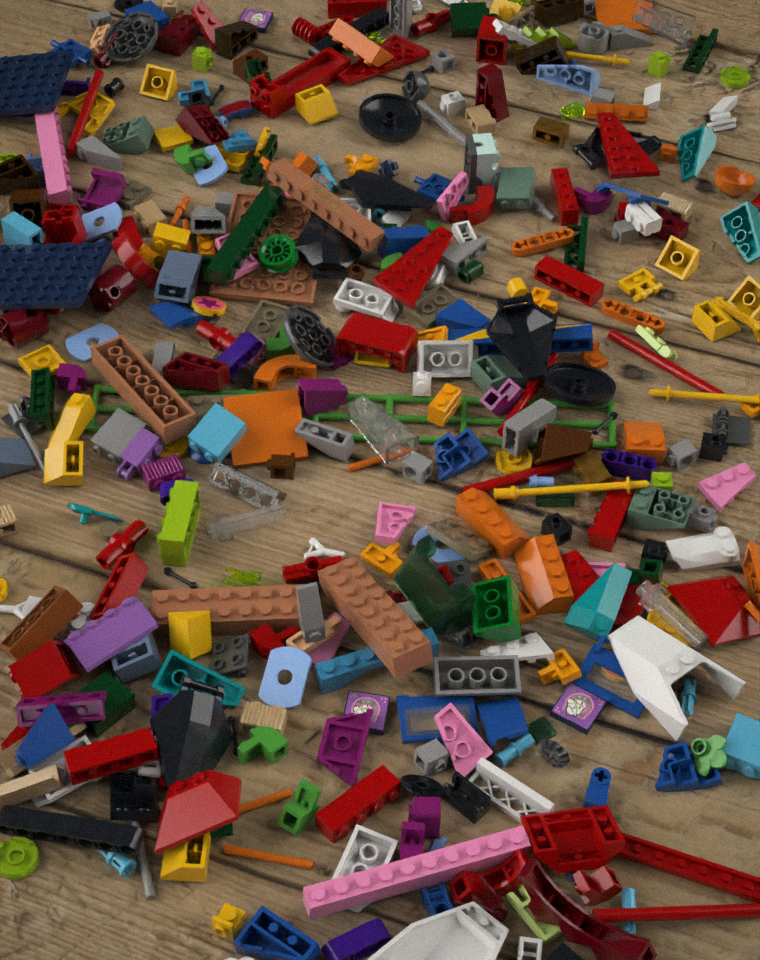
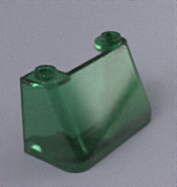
M428 535L416 543L395 574V583L428 628L432 627L435 635L441 636L470 620L476 596L468 586L457 585L453 588L448 586L428 559L437 550L436 543Z

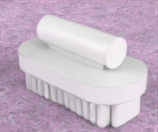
M730 112L711 115L710 119L713 122L707 123V127L712 132L737 127L736 117L731 118Z
M443 263L436 266V270L426 288L432 289L440 283H444L448 271Z

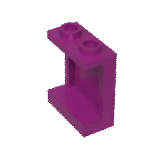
M93 168L91 175L94 179L85 197H79L77 200L81 208L87 212L114 202L118 203L127 185L123 174Z

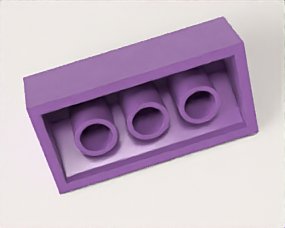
M129 597L123 600L118 607L107 610L99 619L88 622L83 629L69 634L68 638L63 642L74 661L88 673L159 626L140 600L136 597Z

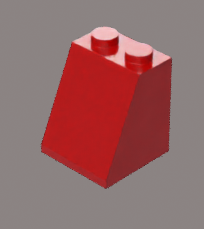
M483 16L477 35L476 62L506 65L508 38L506 35L501 36L495 31V26L492 24L495 19L499 20V18Z
M51 640L8 666L11 671L9 672L10 678L21 689L19 691L21 698L49 696L83 678L63 641Z

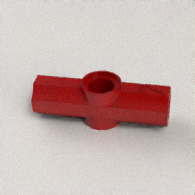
M446 9L439 13H427L425 19L411 25L413 35L417 37L426 32H437L439 26L450 22L449 10Z
M201 320L195 329L196 334L208 340L210 345L216 350L221 348L226 350L237 340L227 328L222 327L219 329L207 321Z
M138 519L122 533L116 532L111 537L109 545L96 556V561L102 568L110 569L119 560L120 556L131 554L134 551L136 543L148 533V527L143 521Z
M311 556L304 563L282 567L284 582L286 584L304 580L319 582L318 571L343 561L342 556L324 559Z

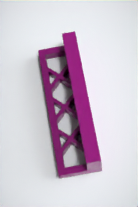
M106 691L21 698L16 705L18 727L33 726L42 711L52 703L56 706L65 723L105 720L104 702L107 698Z

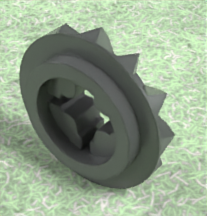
M543 739L538 744L537 751L547 763L559 768L567 766L570 757L560 743L550 739Z

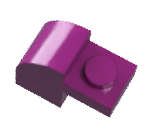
M578 187L574 190L578 206L584 208V213L595 215L603 213L611 205L612 191L598 193L596 188L591 193Z
M59 364L56 375L58 389H66L69 398L74 393L82 394V391L88 390L86 374L80 366L75 364Z
M508 378L498 391L490 387L479 401L496 416H503L511 411L513 402L524 390Z
M402 821L400 860L423 854L425 823Z

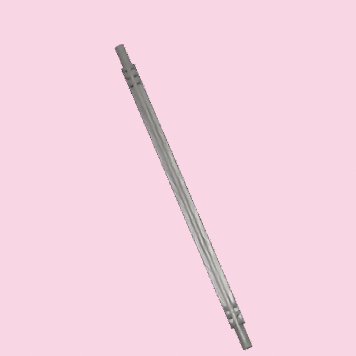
M418 100L417 105L424 110V113L465 148L466 136L435 109L426 105L422 100ZM499 165L498 173H496L498 178H500L502 167ZM533 197L532 207L541 215L546 216L551 222H554L557 217L538 198Z

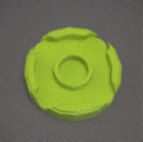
M728 66L721 70L719 78L722 84L727 87L743 88L749 84L751 75L743 67L732 66V68H729Z
M16 836L12 837L11 840L0 843L1 877L7 880H20L28 877L35 871L40 857L38 848L32 840Z

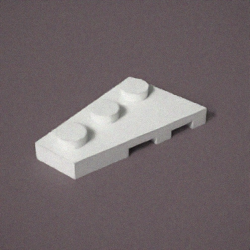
M537 632L527 634L520 639L507 641L480 650L481 656L518 655L519 661L527 660L528 663H535L536 659L547 658V661L555 660L554 652Z

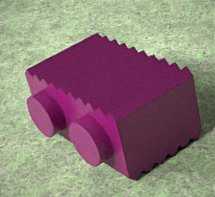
M177 454L141 465L142 477L149 492L159 491V485L164 481L186 478L185 469Z
M415 796L413 798V805H409L408 822L425 823L424 838L438 839L440 835L441 798L439 796L437 798L434 796L432 798L430 796L428 798L425 796L423 798Z

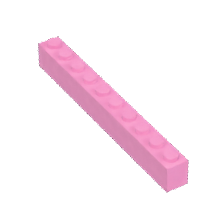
M56 106L53 112L34 113L48 197L51 203L67 204L72 202L71 195H73V190L70 185L72 183L67 166L66 150L63 145L64 140L58 116L59 112Z
M522 825L303 887V902L309 920L448 881L454 879L463 870L479 872L496 867L517 849L525 850L528 857L531 844Z

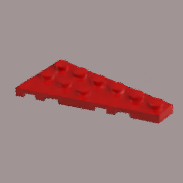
M394 34L379 45L394 55L392 60L379 67L373 64L370 67L363 62L365 59L361 57V59L337 74V80L350 86L430 56V50Z
M613 112L597 113V123L610 179L660 176V170Z
M439 226L373 279V284L413 310L417 300L421 297L423 289L427 286L435 272L437 264L440 263L443 253L446 252L450 245L453 233Z

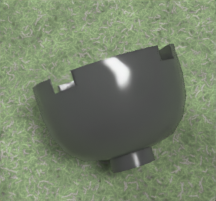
M408 71L403 79L405 86H402L403 97L412 102L424 100L431 88L428 78L418 71Z

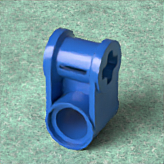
M598 767L593 770L585 794L584 808L607 804L611 774L607 769Z
M443 882L439 883L438 886L428 889L420 888L421 899L429 917L453 909Z

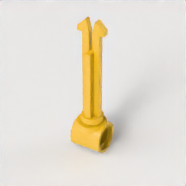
M715 297V301L711 299V302L718 305L728 315L751 328L756 340L760 343V321L753 319L725 302L723 297Z

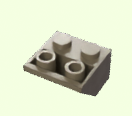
M531 5L520 11L506 23L510 26L514 25L518 29H523L526 25L533 30L534 6ZM508 39V42L517 44L516 40L511 41Z

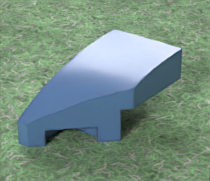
M27 153L30 165L39 174V177H45L42 157H32V153Z

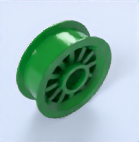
M276 234L266 238L258 250L263 267L271 273H284L293 268L298 260V251L295 243L287 235Z

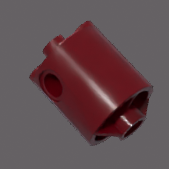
M115 264L96 278L87 296L94 303L93 307L96 311L109 313L133 295L137 290V286L132 273L125 267Z
M13 309L0 315V338L3 342H8L13 348L22 346L49 332L47 326L50 322L49 318L40 309Z

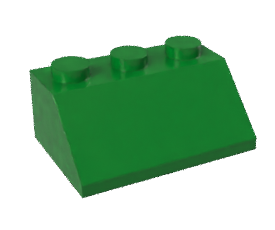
M511 575L473 583V634L477 637L501 643L520 639L518 587Z

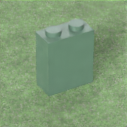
M534 167L502 168L496 197L499 209H532L537 180Z

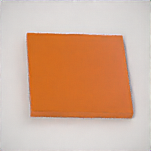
M652 0L595 1L596 21L605 24L607 28L614 25H623L645 34H658L659 28Z
M297 389L223 398L224 409L244 421L247 428L246 433L231 450L233 468L267 464L272 454L291 455V453H295V460L309 458L306 441L294 434V430L302 420Z

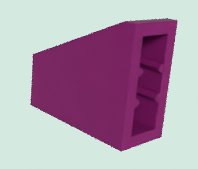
M298 379L300 408L306 418L346 404L348 391L339 379Z

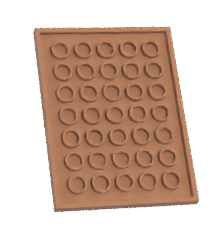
M235 191L226 224V234H231L259 193ZM286 196L285 205L281 206L278 215L273 218L270 227L266 228L263 237H260L257 246L250 252L259 262V268L230 281L227 286L212 282L209 290L210 297L260 302L263 299L277 304L313 307L319 278L312 279V269L298 256L297 263L293 268L284 273L276 274L268 272L263 267L258 255L261 243L272 235H287L293 239L296 245L313 211L294 197Z

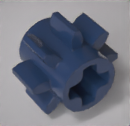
M389 159L380 164L381 168L378 169L380 175L389 178L397 175L396 171L399 169L397 162H392Z

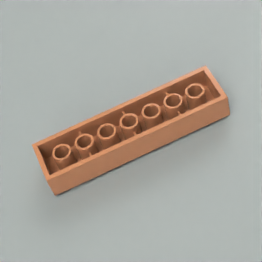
M123 335L90 347L92 365L139 417L147 423L149 428L160 437L165 445L189 435L197 426V413Z
M354 557L347 558L344 561L318 571L321 591L395 678L433 662L432 646L429 639Z
M305 584L152 590V617L159 626L153 630L154 638H170L168 612L209 610L211 636L250 634L251 631L267 623L275 633H280L292 626H295L299 632L301 628L298 617L296 587Z

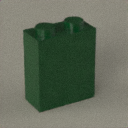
M486 2L450 3L449 15L452 38L477 37L483 16H489V8H486Z
M106 671L78 692L106 691L107 698L104 702L105 720L84 722L87 726L86 729L96 738L136 708L134 692L128 687L125 688L116 676H111Z

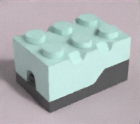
M492 133L468 134L465 137L464 172L467 173L469 181L467 185L468 194H476V187L492 185L494 190L495 186H497L496 173H498L497 160H499V150H496L497 143L496 139H493Z

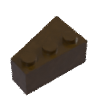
M531 0V5L534 6V18L546 27L584 17V0Z
M242 20L215 28L216 54L232 60L258 39L257 26Z
M555 35L516 52L515 65L521 75L537 73L538 65H569V57Z
M22 154L0 163V195L12 193L13 190L40 188L39 174Z

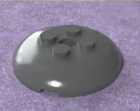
M133 12L128 14L129 16L123 20L121 18L118 19L109 28L104 37L103 47L107 45L115 33H118L116 39L105 52L110 60L121 64L131 63L143 58L151 51L159 34L158 23L151 14Z
M302 305L291 306L284 314L283 327L287 340L294 351L306 362L316 364L317 367L327 368L333 366V361L326 360L332 354V351L328 349L331 346V342L333 341L336 345V338L329 327L325 328L319 321L322 318L311 309Z

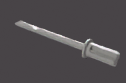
M11 403L8 405L9 408L7 410L14 421L13 425L15 428L22 430L44 473V461L41 459V455L26 428L28 420L23 416L17 403Z

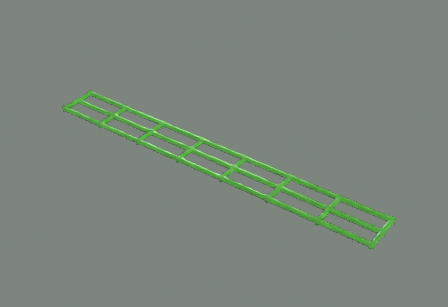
M94 385L92 401L97 412L86 427L88 434L97 433L102 427L101 425H95L97 413H114L120 408L129 414H137L130 406L99 405L101 393H118L112 386ZM172 387L181 396L248 395L273 392L246 389L214 391ZM391 393L387 395L348 394L346 396V401L386 402V415L321 412L306 418L303 412H301L302 418L310 419L319 423V420L385 422V435L352 434L354 441L385 442L387 444L392 442L434 444V442L441 438L440 436L392 435L393 422L431 423L427 420V416L393 415L394 402L430 404L435 396L393 395ZM461 396L460 417H451L446 424H460L461 433L467 428V425L501 426L506 418L467 417V405L483 404L479 401L481 398ZM539 398L531 399L527 407L538 401ZM546 400L557 406V408L607 409L608 418L611 412H615L613 401L602 406L584 407L561 400ZM612 419L602 428L608 429L609 442H593L591 449H617L615 419ZM554 420L551 424L570 428L593 429L603 422ZM477 438L482 445L502 446L501 438ZM537 438L528 447L536 448Z

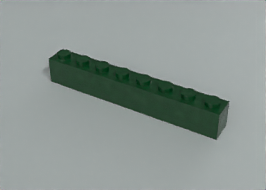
M268 183L265 184L208 265V281L227 286L234 279L238 269L242 268L244 260L250 256L251 250L257 246L260 237H263L266 228L270 227L273 218L278 215L281 206L285 205L286 196L283 189Z

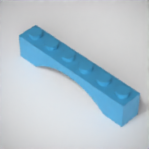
M432 627L422 630L421 632L431 642L433 659L434 657H439L440 643ZM368 647L315 664V680L322 695L340 690L357 677L385 665L372 649Z

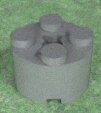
M592 21V24L583 23L579 28L578 50L592 55H600V53L604 52L607 49L609 38L607 26L596 21Z

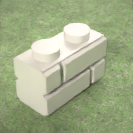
M644 200L639 204H627L625 219L627 222H631L638 232L640 231L646 237L660 231L663 219Z

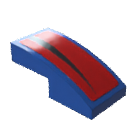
M248 100L233 102L218 109L220 115L225 116L228 121L237 115L242 119L255 111Z

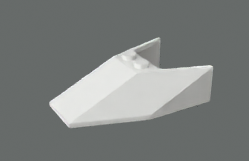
M639 615L607 637L633 694L676 741L681 738L688 726V721L672 690L671 685L698 665H701L733 700L737 698L746 683Z
M472 901L411 923L367 960H496L509 929Z

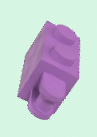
M142 427L119 456L122 464L118 467L116 475L119 477L123 476L126 481H130L136 473L142 475L141 465L153 462L163 450L164 444L160 437Z

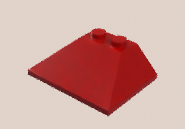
M713 576L668 586L667 589L713 647L760 636V624L744 606L750 600L758 609L757 603L734 576Z
M207 770L203 773L198 772L184 781L173 783L169 787L160 812L155 853H161L239 820L241 779L213 770Z
M608 805L520 816L535 857L557 873H571L573 871L601 868L626 845V841Z

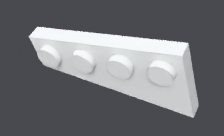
M495 19L492 23L498 34L501 36L506 35L511 41L516 40L521 46L526 45L530 47L538 43L529 39L521 28L518 29L514 25L510 26L508 23Z

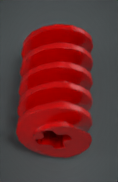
M302 17L297 18L292 24V33L310 45L324 38V31L302 19Z

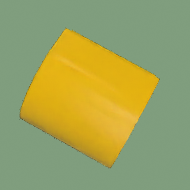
M513 278L507 284V291L511 298L524 296L526 293H529L521 278Z

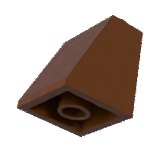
M47 188L13 190L9 199L10 213L15 211L42 228L41 221L45 211L48 210Z
M551 423L545 424L538 431L533 466L569 459L588 452L593 445L592 432Z

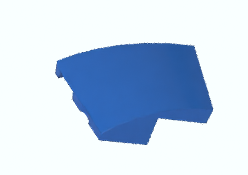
M162 302L150 306V312L171 331L181 325L188 328L195 323H199L201 320L209 322L214 319V315L211 317L196 313L193 308L173 302Z
M469 427L455 437L448 432L434 442L438 478L440 481L458 476L490 457L487 450Z
M517 697L475 703L476 712L480 716L481 726L486 732V740L490 746L496 745L498 739L510 740L517 736L528 734L525 716Z
M686 741L664 748L658 781L655 783L657 791L682 792L700 790L722 785L723 783L718 768L711 767L706 777L696 771L694 767L695 757L692 751H689Z

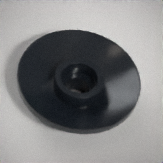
M115 0L114 7L117 11L125 13L126 9L144 2L143 0Z
M415 774L401 777V786L412 793L413 797H438L443 794V786L434 779Z

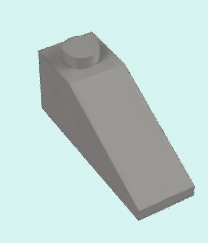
M614 25L607 28L609 30V50L653 46L650 36L643 32L623 25Z
M93 135L76 143L78 157L88 164L119 172L123 170L121 157Z
M483 237L449 247L443 253L440 263L446 266V270L450 274L457 276L463 266L479 259L488 251L489 238Z
M302 418L294 430V434L328 456L347 462L355 449L352 433Z
M317 582L297 586L299 625L305 644L326 639Z

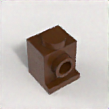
M291 453V455L272 454L271 459L267 461V470H270L271 478L294 479L295 453Z

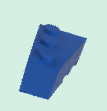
M423 225L405 226V228H397V226L384 228L379 226L385 231L381 245L378 246V254L382 259L399 252L404 255L430 233Z
M263 905L233 942L237 953L261 960H317L321 955L319 944Z

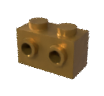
M540 116L533 126L532 139L562 148L569 138L570 124Z
M594 449L573 459L574 467H572V470L577 478H581V484L612 482L611 475ZM592 491L590 494L593 497L603 491Z

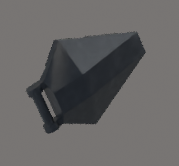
M596 127L584 144H578L573 148V152L579 155L591 170L608 168L599 127ZM628 131L648 156L662 146V142L655 135L644 137L641 132Z
M359 169L351 177L344 178L339 182V186L342 189L351 191L354 194V198H356L361 208L375 209V205L386 206V210L411 212L412 208H420L426 212L433 207V200L400 181Z
M312 212L295 245L298 256L312 269V279L329 278L344 281L348 277L347 270L362 254L358 244L314 212Z
M532 293L508 299H496L498 310L486 329V334L526 382L545 379L558 317L534 303Z
M183 675L180 680L178 694L150 719L153 736H156L159 748L158 759L164 783H167L168 790L177 781H184L198 772L203 773L207 770H214L233 741L221 703L224 686H213ZM188 687H189V688H192V689L199 690V691L188 690Z

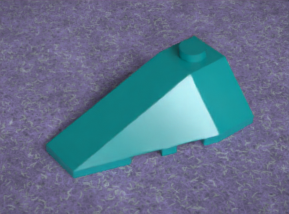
M706 125L680 136L678 152L680 153L679 161L682 164L680 170L683 182L698 175L715 148L717 136Z
M746 201L720 216V221L725 234L728 235L746 262L751 264L760 259V214L757 207Z
M614 562L571 606L563 624L596 642H599L597 639L598 635H604L607 639L616 619L632 571Z
M170 650L151 688L163 694L173 693L176 696L182 676L187 675L193 680L206 684L224 686L221 703L231 707H237L246 690V687L173 650ZM188 687V690L199 691V690L192 689V688H189V687Z

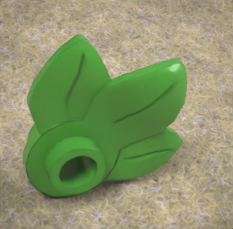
M713 735L708 739L697 738L692 742L691 751L695 757L694 767L700 775L706 777L711 767L723 768L727 765L728 758L722 750L727 743L724 737Z

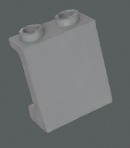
M118 408L90 439L93 446L92 449L97 455L107 457L111 463L121 465L122 460L119 456L142 427L150 431L147 423Z

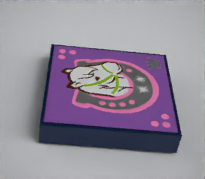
M245 8L239 21L244 20L256 25L259 33H266L274 15L273 12Z
M570 682L551 709L550 716L587 735L607 707L608 702Z
M349 690L344 715L354 713V715L366 712V709H373L369 733L384 735L391 696Z

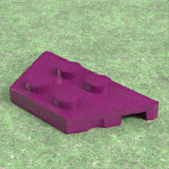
M366 709V712L354 715V713H349L343 717H333L326 720L317 762L351 787L357 783L373 717V709Z

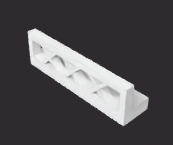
M483 757L477 762L476 772L470 777L469 781L474 784L479 777L486 781L488 787L478 788L491 797V804L521 823L520 816L554 811V803ZM501 791L505 794V798L496 799L493 797L492 792ZM510 803H520L523 805V810H513Z

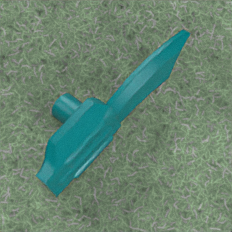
M69 502L67 504V508L81 514L79 520L81 524H87L88 518L92 514L124 522V520L114 515L95 511L83 505Z

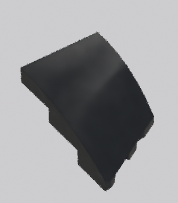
M134 771L110 774V820L155 821V777L138 775V772Z

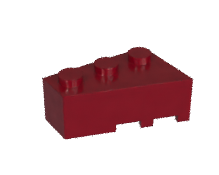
M186 14L160 29L153 49L181 57L201 33V28L198 26L193 15Z
M493 63L477 69L475 106L484 104L485 108L489 109L491 117L495 118L497 123L509 117L502 70Z
M187 351L162 367L164 379L171 387L220 391L231 383L228 363Z

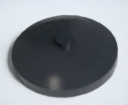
M382 93L367 98L361 104L358 119L362 129L370 136L385 142H402L411 139L418 133L421 127L422 115L419 108L409 99L396 94Z
M562 362L549 366L545 379L542 380L544 388L552 396L577 406L596 407L605 405L612 401L616 391V384L608 374L590 365L575 362Z

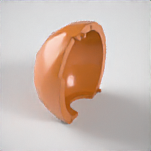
M717 166L715 172L717 188L731 197L746 194L756 183L753 174L750 175L735 166Z

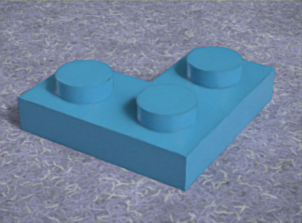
M205 79L190 81L192 90L177 92L180 106H189L188 93L204 89L209 101L211 100Z
M245 130L231 132V138L222 141V147L228 153L256 150L258 144Z

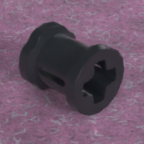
M116 77L110 84L104 86V91L109 97H114L125 86L123 81Z

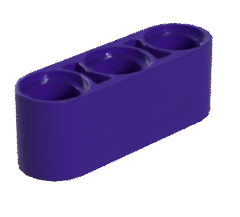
M244 332L216 360L228 363L231 379L261 350L262 342L250 332Z
M607 449L602 454V463L610 475L650 482L652 472H656L657 462L651 457L614 449Z
M375 918L328 941L321 950L327 960H362L376 953L392 940V937L382 920Z

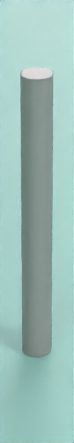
M130 820V825L140 828L139 821ZM142 841L137 858L146 899L153 900L156 896L144 842Z

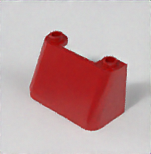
M359 312L352 313L336 338L337 356L345 358L348 352H350V355H354L355 351L388 359L389 365L394 363L397 366L398 372L406 373L418 340V332L410 325H401L366 316Z

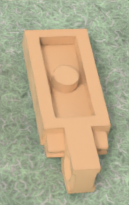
M110 24L96 28L89 42L93 56L101 52L104 37L111 27Z
M336 615L327 621L324 620L326 639L305 644L302 631H299L286 640V645L308 653L332 638L336 634L335 632L341 628V620Z

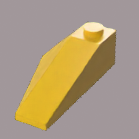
M74 393L64 403L55 417L54 430L51 432L47 448L63 441H77L97 412L90 395Z

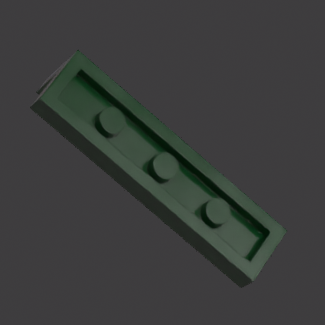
M713 28L709 36L699 35L682 70L696 74L701 73L717 43L719 29Z
M270 135L263 152H260L259 160L256 159L257 157L253 153L240 179V184L260 186L266 170L263 169L264 165L259 161L262 156L270 162L272 161L278 149L277 135Z
M588 217L581 218V226L567 225V228L580 233L574 235V241L578 243L577 245H565L564 264L569 265L573 263L577 267L572 268L584 273ZM572 252H574V253L577 254V255L574 256V257H572V256L569 255V254L572 253Z
M50 367L31 370L29 415L31 422L45 420L48 431L54 430L55 382Z

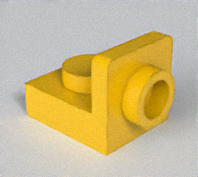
M224 903L217 916L213 915L211 919L212 930L219 936H228L233 939L246 917V911Z

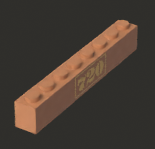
M282 158L270 165L267 176L270 181L360 247L370 252L381 245L385 234L383 229L288 160Z

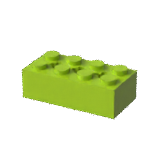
M175 480L174 487H171L169 491L170 502H166V517H162V532H158L157 544H160L159 557H162L163 565L186 567L201 510L199 482Z

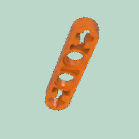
M563 228L515 241L511 245V253L515 257H522L570 244L574 241V231L570 228Z
M605 299L601 303V312L606 316L636 328L638 325L644 328L648 326L655 332V335H659L664 331L665 322L659 317L613 299ZM621 312H627L628 315H623ZM637 318H642L645 321H638Z

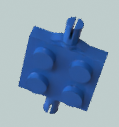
M73 39L63 43H58L55 40L51 41V46L55 48L49 52L73 50L75 56L70 68L79 63H83L86 66L90 65V60L87 58L92 56V50Z
M435 173L427 179H422L418 176L414 179V183L421 185L417 192L433 200L434 203H436V200L452 182V180ZM462 195L459 201L463 202L465 196Z

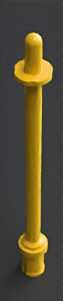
M511 43L510 53H516L528 47ZM565 51L569 58L612 63L614 68L615 64H630L629 59L616 58V53L613 57Z
M667 385V390H649L650 396L666 397V402H669L670 397L760 404L759 396L670 390V385Z
M626 477L625 482L518 489L513 485L511 488H494V500L512 499V501H516L521 496L627 489V493L631 494L630 489L646 488L649 486V482L647 480L630 481V478Z

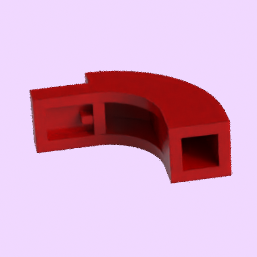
M493 186L476 187V201L470 205L449 207L450 224L469 220L471 226L487 220L494 208Z
M123 231L111 242L112 248L134 277L150 290L157 283L159 273L144 259L138 251L136 244Z
M517 849L500 865L487 871L470 872L463 870L448 883L454 899L469 903L474 901L472 896L475 895L485 902L491 899L494 900L479 880L480 876L489 883L500 897L519 888L523 884L518 875L528 861L525 850Z

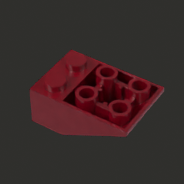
M206 104L185 107L175 119L185 133L209 145L222 144L223 140L230 138L228 132L224 130L219 120L215 118Z

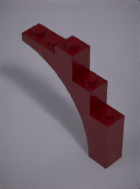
M528 859L518 876L531 898L528 907L536 921L559 926L567 942L591 947L597 960H655L657 954L649 939L624 932L595 917L569 898L551 880L537 859Z

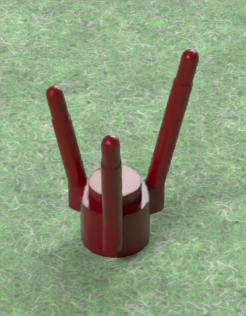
M115 33L103 50L93 59L94 64L98 68H103L104 66L108 68L116 63L114 61L109 62V56L105 52L116 39L118 33Z
M480 876L479 880L494 900L491 899L486 903L475 895L472 896V899L483 906L486 912L501 923L506 919L509 910L503 905L504 899L498 896L489 883ZM454 900V904L458 906L467 904L459 900Z

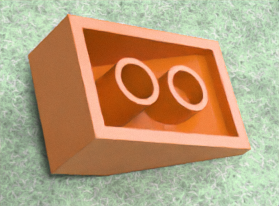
M623 421L624 452L651 457L656 460L657 466H663L666 449L661 423Z

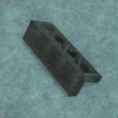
M220 461L215 462L207 482L271 514L278 500L284 501L287 493ZM218 470L223 472L225 480L222 482L214 480ZM235 479L239 481L241 487L237 490H233L230 484ZM253 487L257 496L249 498L246 489ZM266 495L273 497L269 507L264 506L261 497Z

